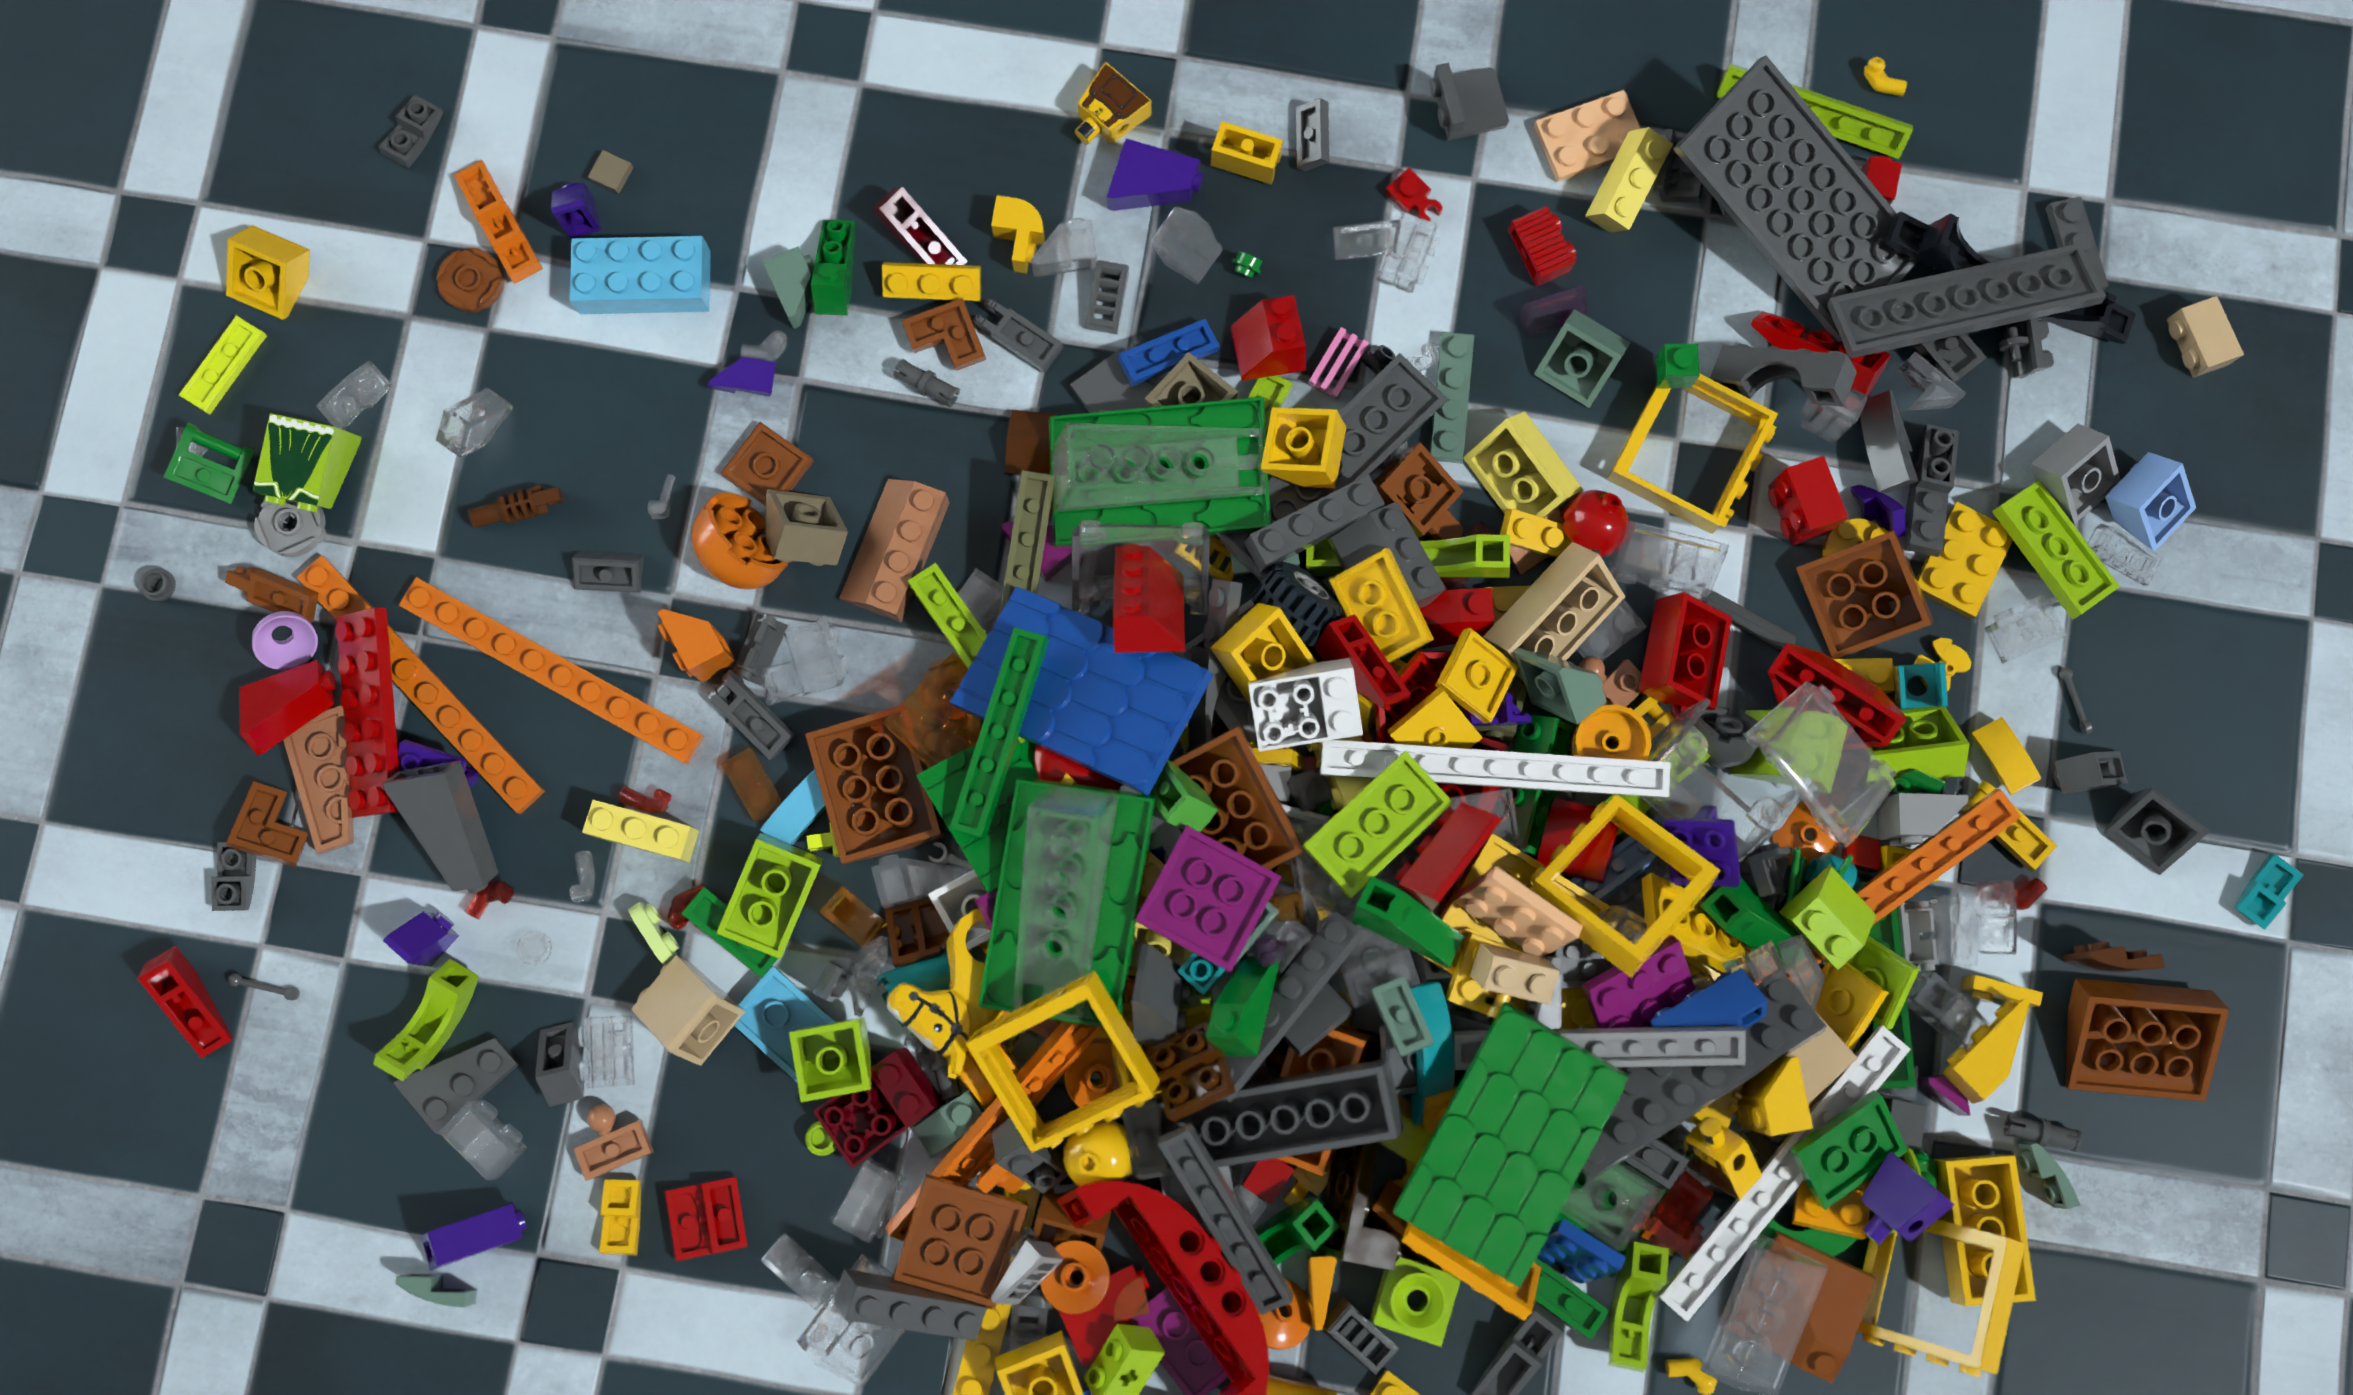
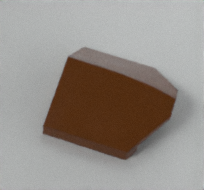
M1020 410L1011 411L1006 441L1005 474L1021 476L1022 470L1051 474L1049 418L1057 416L1056 414Z
M930 898L884 909L894 967L938 957L947 948L946 941L950 933Z

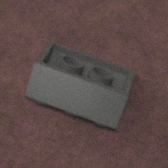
M1398 502L1368 513L1328 540L1344 570L1384 548H1390L1419 609L1431 604L1446 589Z

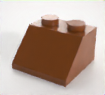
M1054 1187L1045 1192L1037 1213L1031 1241L1049 1242L1054 1248L1067 1241H1083L1093 1245L1101 1252L1112 1209L1097 1221L1076 1230L1057 1202L1059 1197L1068 1192L1055 1194ZM1079 1270L1073 1273L1075 1276L1083 1277L1082 1272Z

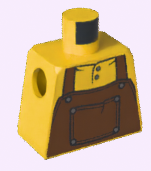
M1105 63L1077 104L1078 115L1083 120V123L1075 130V134L1087 145L1098 134L1109 143H1115L1149 118L1152 114L1151 100L1108 63Z
M1704 1117L1685 1137L1684 1151L1685 1156L1689 1159L1686 1166L1739 1201L1762 1177L1745 1139L1721 1125L1717 1119Z

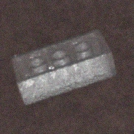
M1762 1234L1750 1243L1700 1371L1732 1388L1765 1395H1777L1829 1267Z

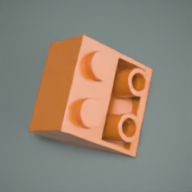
M666 609L657 612L662 621L657 624L664 639L667 642L670 641L672 646L677 649L673 656L682 671L685 670L689 677L695 676L703 683L735 665L736 659L724 636L710 622Z

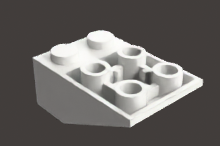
M1349 658L1314 663L1248 683L1259 752L1363 735L1354 670Z

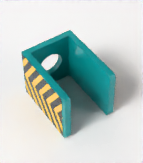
M1945 662L1893 666L1895 705L1900 710L1922 707H1948ZM1914 676H1920L1927 682V690L1920 696L1910 694L1907 689L1909 679Z

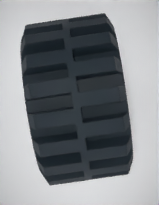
M1283 561L1276 562L1251 596L1254 605L1261 603L1280 607L1303 643L1312 647L1316 645L1328 623L1339 620L1344 614L1336 595L1322 581L1303 568Z

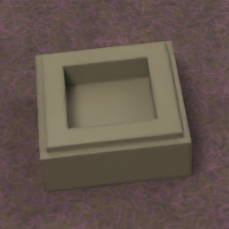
M602 150L588 175V179L590 182L619 195L634 167L630 162Z

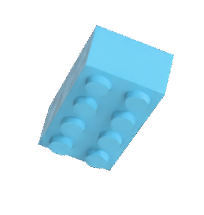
M703 236L571 238L570 302L580 314L710 312L711 250Z

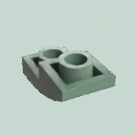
M2017 1143L2020 1151L2017 1155L2020 1167L2028 1174V1177L2044 1179L2045 1183L2042 1185L2043 1192L2053 1207L2070 1209L2080 1206L2069 1179L2054 1158L2038 1143Z

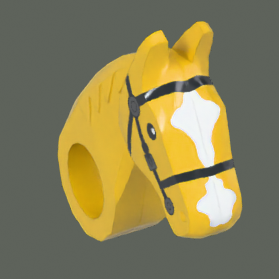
M975 909L962 917L954 925L946 941L951 977L950 990L923 991L915 985L904 982L900 983L887 998V1008L890 1013L906 1026L926 1047L947 1059L948 1077L956 1079L957 1075L961 1074L967 1052L969 1051L966 1042L977 1029L999 1019L1004 1012L978 1007L985 963L977 961L970 955L966 948L965 939L967 932L973 928L990 930L979 909Z

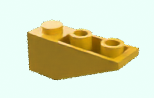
M2025 998L2014 1003L2010 1000L2003 1003L1994 1012V1015L1997 1017L1995 1021L1989 1026L1986 1023L1981 1025L1971 1034L1970 1038L1973 1042L1966 1049L1961 1046L1946 1059L1950 1065L1942 1073L1972 1104L1984 1101L2009 1077L2030 1005Z

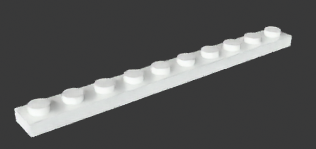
M1343 740L1322 741L1320 775L1374 779L1401 753L1407 751L1435 783L1657 798L1669 797L1670 762Z
M1884 1026L1876 1028L1855 1054L1858 1059L1831 1083L1809 1110L1813 1129L1791 1132L1760 1170L1762 1177L1740 1201L1738 1199L1734 1201L1657 1295L1685 1321L1688 1322L1804 1180L1790 1148L1872 1090L1877 1091L1910 1051V1048Z

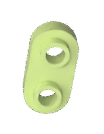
M640 901L629 908L628 911L631 918L663 965L671 961L677 955L676 950L679 949V945L669 931L664 933L658 922L662 919L651 903L645 905Z

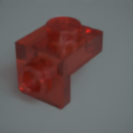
M1684 1171L1653 1211V1215L1666 1228L1682 1236L1714 1193L1687 1171Z
M1649 1218L1643 1227V1230L1651 1235L1648 1241L1652 1245L1669 1248L1676 1254L1684 1257L1688 1252L1693 1254L1703 1240V1236L1700 1234L1704 1227L1693 1221L1688 1224L1681 1236L1654 1218Z

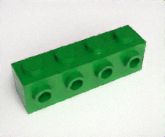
M1530 715L1532 722L1521 724L1518 727L1513 752L1567 755L1574 730L1570 725L1557 718ZM1503 787L1499 795V805L1496 815L1502 820L1492 833L1525 854L1538 857L1547 818L1557 791Z

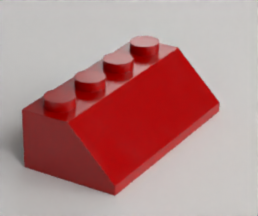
M1138 544L1115 546L1113 602L1115 653L1185 651L1183 574L1150 546H1140Z

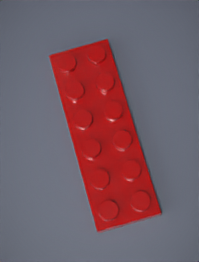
M370 608L336 617L337 625L335 628V635L339 645L338 670L341 674L342 684L340 701L344 709L345 725L343 736L347 748L346 771L349 775L350 786L348 803L351 808L352 818L399 812L382 784L399 771L386 608Z

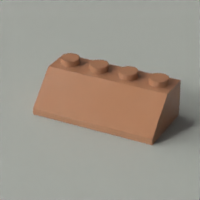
M887 480L839 597L840 601L894 621L902 622L914 593L908 584V580L922 572L950 503L946 492L916 481Z

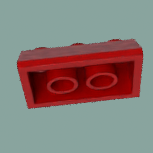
M1685 592L1656 599L1638 691L1665 704L1715 710L1732 617Z
M1463 802L1460 803L1455 811L1449 807L1436 823L1442 827L1436 836L1432 837L1428 834L1416 849L1421 854L1416 862L1412 865L1407 861L1395 876L1399 881L1396 888L1406 892L1432 912L1502 819L1493 813Z

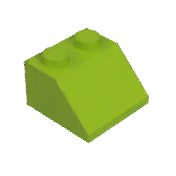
M1830 865L1778 912L1811 946L1815 953L1836 970H1839L1864 947L1877 916Z
M865 1016L799 1028L789 1032L801 1102L871 1089V1053Z

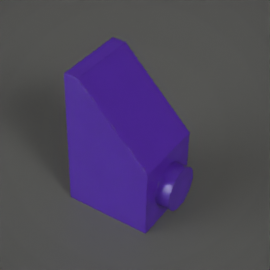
M569 183L564 185L562 189L552 192V214L570 239L602 230L593 195L585 183Z
M423 911L388 934L382 941L408 964L432 967L459 935L451 929L454 923L441 912L434 914Z

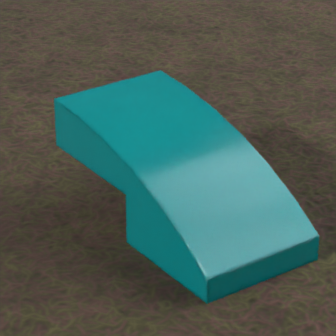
M2270 853L2247 884L2234 908L2265 930L2287 904L2284 901L2285 897L2304 874L2278 855Z

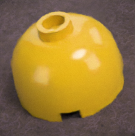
M1102 1119L1093 1123L1094 1126L1080 1136H1075L1074 1133L1070 1134L1064 1146L1063 1163L1068 1176L1076 1185L1080 1187L1095 1182H1123L1130 1176L1136 1164V1147L1134 1142L1131 1143L1130 1137L1126 1134L1128 1131L1123 1125L1114 1120L1105 1122Z

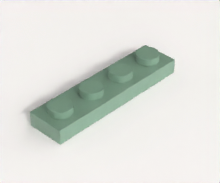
M1442 332L1440 336L1436 388L1447 397V400L1433 414L1430 454L1437 461L1461 464L1463 461L1474 335Z

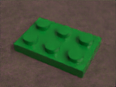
M1872 1090L1790 1148V1151L1816 1204L1826 1210L1874 1176L1890 1152L1899 1158L1908 1149L1882 1094Z

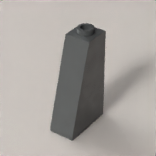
M461 761L401 770L382 783L384 790L453 892L468 890L469 893H474L488 887V882L499 872Z

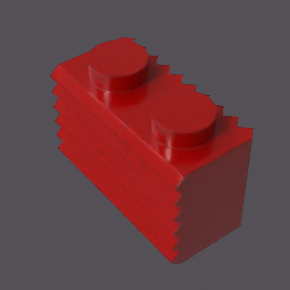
M1548 206L1513 220L1508 229L1536 286L1569 273L1576 259L1574 246L1570 241L1566 242L1561 234L1562 225L1556 213L1552 214Z

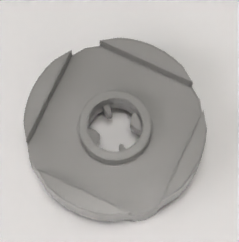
M286 500L285 506L263 501L260 506L262 510L259 513V518L255 517L254 529L256 536L263 546L282 557H296L306 554L326 537V520L321 507H318V512L314 513L297 509V502ZM289 516L295 520L297 519V525H295L296 527L293 530L283 529V523L287 524L285 519Z

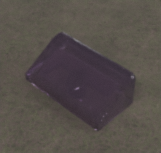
M1581 285L1525 303L1519 315L1525 334L1531 337L1563 326L1574 309L1587 316V288L1585 285Z

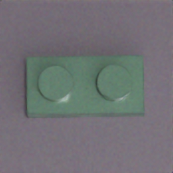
M1405 976L1371 989L1370 993L1399 1058L1434 1044V1040Z

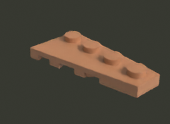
M342 705L324 711L283 740L315 851L321 855L354 843L353 818L348 803L350 786L349 775L346 771L347 748L343 736L345 722Z

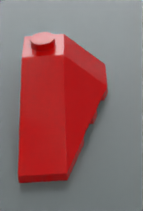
M1762 311L1752 320L1751 326L1773 346L1780 349L1798 350L1803 348L1813 352L1829 353L1830 351H1839L1847 354L1843 342H1836L1831 337L1832 334L1826 330L1821 329V331L1808 332L1804 330L1805 327L1800 322ZM1883 351L1850 359L1857 373L1845 406L1860 407L1892 354Z
M1492 588L1444 590L1431 604L1420 608L1434 638L1429 644L1432 647L1456 644L1463 629L1471 628L1483 637L1494 625Z

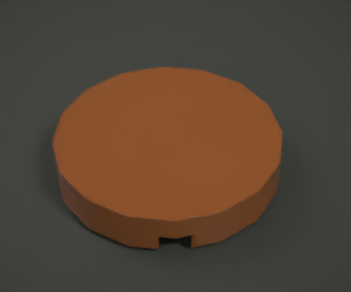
M468 248L469 250L452 252L442 261L437 271L440 295L454 309L462 312H479L489 308L498 300L504 287V275L500 265L488 252L478 248Z

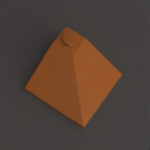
M1894 530L1796 567L1832 659L1844 657L1932 625L1934 621L1919 583Z
M1777 1231L1729 1316V1321L1799 1369L1832 1384L1850 1353L1876 1278L1872 1274Z

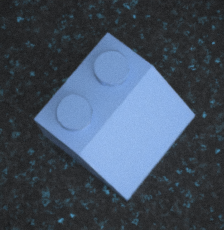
M2150 452L2136 463L2128 474L2105 496L2112 518L2145 549L2152 553L2196 509L2183 463Z

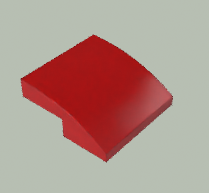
M1554 798L1545 825L1537 861L1548 867L1551 864L1550 858L1561 844H1564L1566 847L1572 841L1570 837L1575 829L1582 822L1586 825L1589 824L1592 820L1590 817L1596 806ZM1609 821L1560 874L1604 884L1613 857L1612 847L1619 827Z
M737 1177L664 1191L675 1261L748 1247Z

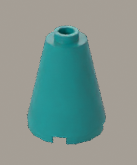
M947 950L938 957L910 963L875 978L877 987L883 984L887 991L881 995L885 1003L887 1004L888 995L900 983L904 982L915 985L923 991L950 990L948 985L951 977ZM897 1020L898 1023H899L902 1027H904V1025H903L899 1020ZM908 1030L907 1033L910 1036H913L914 1034L910 1030Z

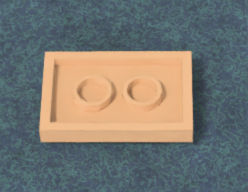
M1624 90L1536 120L1533 126L1557 182L1613 163L1628 131L1641 129Z
M1498 867L1491 869L1461 888L1454 902L1465 908L1467 913L1478 917L1494 928L1496 933L1507 937L1522 947L1523 951L1527 954L1544 957L1579 938L1583 927Z

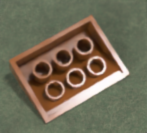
M904 704L805 734L842 865L945 839L938 811L916 776L924 771L925 767L910 714Z
M1240 726L1172 761L1174 765L1205 790L1218 809L1217 813L1200 833L1269 870L1305 852L1297 833Z
M2075 978L2068 1006L2065 1086L2070 1090L2206 1102L2230 1009L2213 990Z

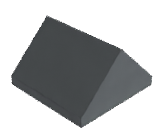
M2153 787L2131 793L2104 830L2105 835L2159 875L2209 833L2208 828Z

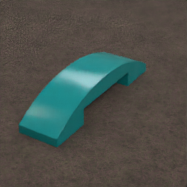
M1438 981L1409 986L1434 1040L1433 1045L1416 1051L1418 1092L1411 1094V1114L1414 1125L1423 1124L1425 1098L1452 1090L1454 1087L1455 1063L1452 1028L1445 996Z

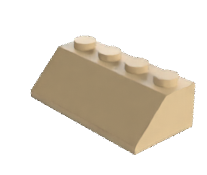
M1572 542L1493 625L1483 638L1516 665L1518 664L1513 651L1517 648L1550 654L1566 661L1625 598V595L1601 556ZM1518 667V670L1515 675L1523 681L1521 672Z

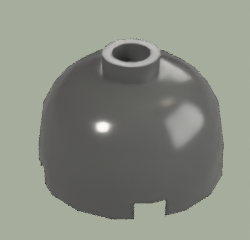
M1716 707L1715 710L1700 709L1693 723L1692 736L1710 755L1707 759L1709 765L1719 769L1745 764L1756 753L1763 733V727L1757 720L1740 712L1739 717L1729 715V708Z

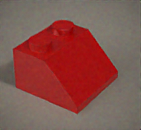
M1294 295L1261 300L1231 325V334L1241 381L1306 371V344Z

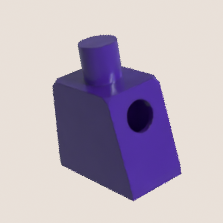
M1890 1152L1862 1196L1861 1201L1876 1213L1862 1230L1879 1245L1893 1229L1905 1239L1911 1241L1955 1204L1894 1153Z

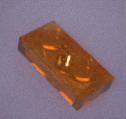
M749 747L721 763L754 822L757 823L774 813L783 802L753 748Z

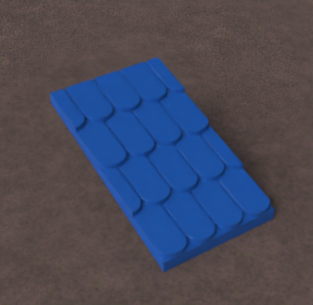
M1016 586L1009 598V602L1004 606L992 627L993 630L988 634L976 655V659L973 660L950 703L956 708L984 720L1013 628L1016 627L1045 635L1050 638L1019 737L1148 796L1214 675L1197 663L1170 652L1115 653L1114 628Z

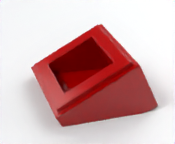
M1845 832L1841 858L1845 860L1848 855H1853L1854 859L1851 863L1855 865L1856 869L1872 873L1880 870L1881 864L1880 839Z

